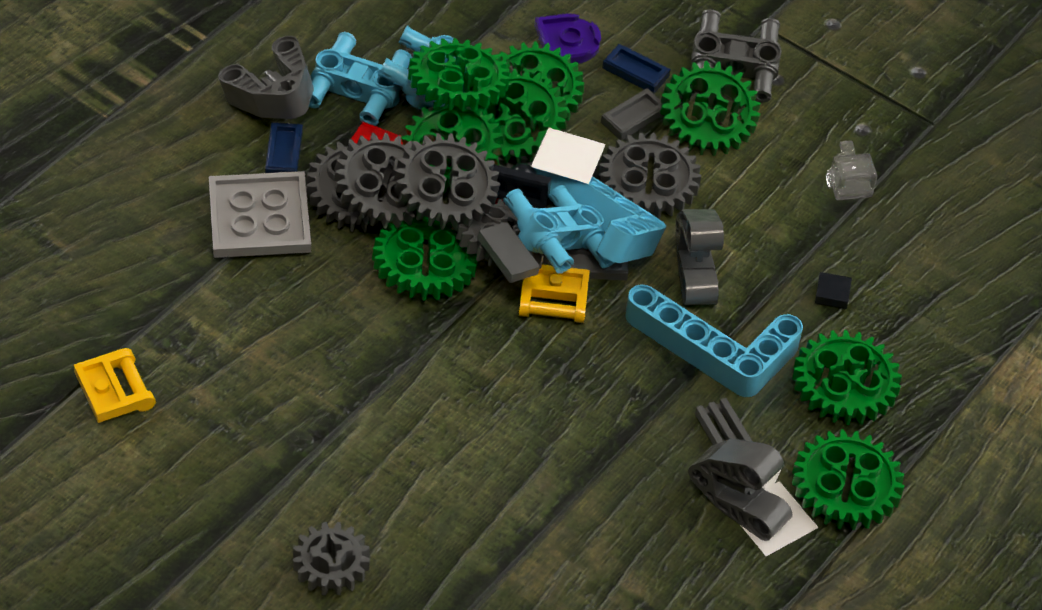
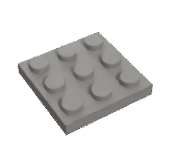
M305 171L209 176L214 258L311 252Z

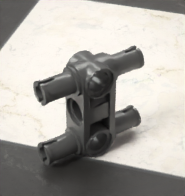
M712 9L703 11L700 31L694 38L691 64L695 62L701 69L705 61H708L710 68H715L716 63L720 62L721 70L724 71L731 65L732 75L735 76L737 73L742 72V77L755 79L753 91L758 92L755 101L762 103L770 101L773 80L778 75L782 54L781 46L778 43L780 22L773 18L762 20L759 39L718 33L721 14ZM693 89L696 93L703 94L702 91Z

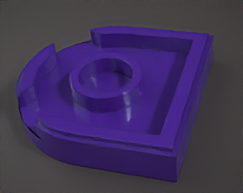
M560 14L535 18L534 25L542 49L546 43L550 44V51L552 52L560 47L561 56L570 53L571 63L578 62V64L589 61L598 53L601 33L594 22L591 21L589 23L580 19L579 15Z

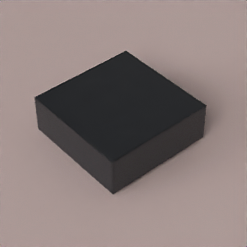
M820 272L815 303L847 309L852 278Z

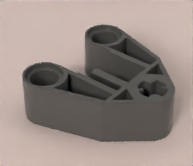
M294 36L280 37L272 44L271 48L281 75L277 71L272 72L268 69L264 72L266 77L260 81L253 73H250L240 64L226 66L219 72L218 78L227 102L261 118L295 119L305 114L308 110L314 87L298 39Z
M715 209L681 210L676 215L675 226L677 263L683 304L717 305L719 287L711 250L723 249V223Z
M730 438L711 446L688 468V474L693 483L721 512L761 540H770L792 518L793 513L788 503L781 497L762 488L784 466L780 453L768 444Z

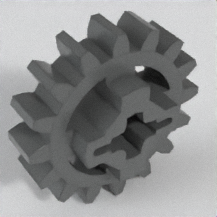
M322 522V530L317 531L311 526L309 527V537L304 535L298 537V546L293 547V570L298 571L299 582L308 580V590L312 591L319 586L321 587L322 595H326L329 589H334L337 595H341V587L346 586L352 591L354 590V580L364 581L365 571H369L370 548L364 545L363 534L354 537V527L351 526L344 531L341 530V522H337L334 528H329L326 522Z

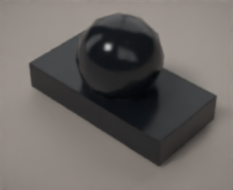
M517 163L511 168L494 165L492 171L499 172L497 182L500 183L497 193L498 199L503 200L507 198L506 195L510 191L520 189L532 207L547 208L551 188L550 177L537 175L536 170L527 163Z

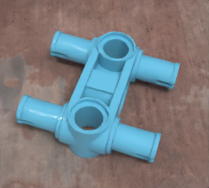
M407 26L398 43L416 52H420V46L429 48L430 41L440 45L441 39L452 43L454 38L442 35L430 39ZM389 58L385 60L378 76L402 87L407 101L412 106L418 109L423 107L426 109L432 108L433 102L436 100L425 102V95L417 96V88L410 87L411 80H408V69L396 64Z
M341 32L331 49L323 50L316 56V66L311 73L314 90L309 107H320L326 93L330 91L367 103L359 118L361 122L376 126L384 110L392 108L399 103L402 87L378 76L382 64L350 55V52L356 45V38L348 32ZM400 49L394 53L391 61L408 69L410 58L413 57L409 52Z
M565 185L555 187L551 191L552 194H549L548 198L556 206L552 208H533L520 189L510 191L506 195L507 198L503 199V202L518 219L517 227L520 230L518 237L527 250L544 254L557 273H564L574 263L573 258L566 252V250L589 249L602 268H607L615 263L604 258L597 251L604 236V229L601 227L604 222L602 215L591 206L578 204Z

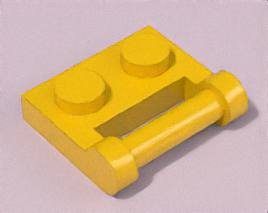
M542 264L538 275L523 279L519 316L529 317V314L569 318L574 319L576 323H584L590 270L570 268L564 273L559 274L552 265ZM531 297L572 301L576 302V306L530 300Z
M123 348L74 364L75 375L98 423L136 410L148 411L156 404L152 392L146 389L135 367L136 359L129 348ZM114 368L122 369L134 394L125 395L113 370Z

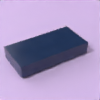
M618 44L603 61L602 68L644 90L649 89L653 94L670 76L669 68L621 44Z
M271 122L265 173L298 172L303 124Z

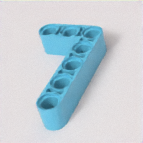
M534 168L537 175L551 178L550 194H552L551 191L555 187L565 185L578 204L591 206L602 215L604 222L601 227L604 229L605 234L597 248L601 256L612 262L624 263L653 255L666 229V224L659 218L593 176L589 184Z
M636 285L630 289L628 294L625 317L630 325L742 397L756 395L796 354L799 348L803 324L800 319L790 314H783L775 318L745 348L648 285Z

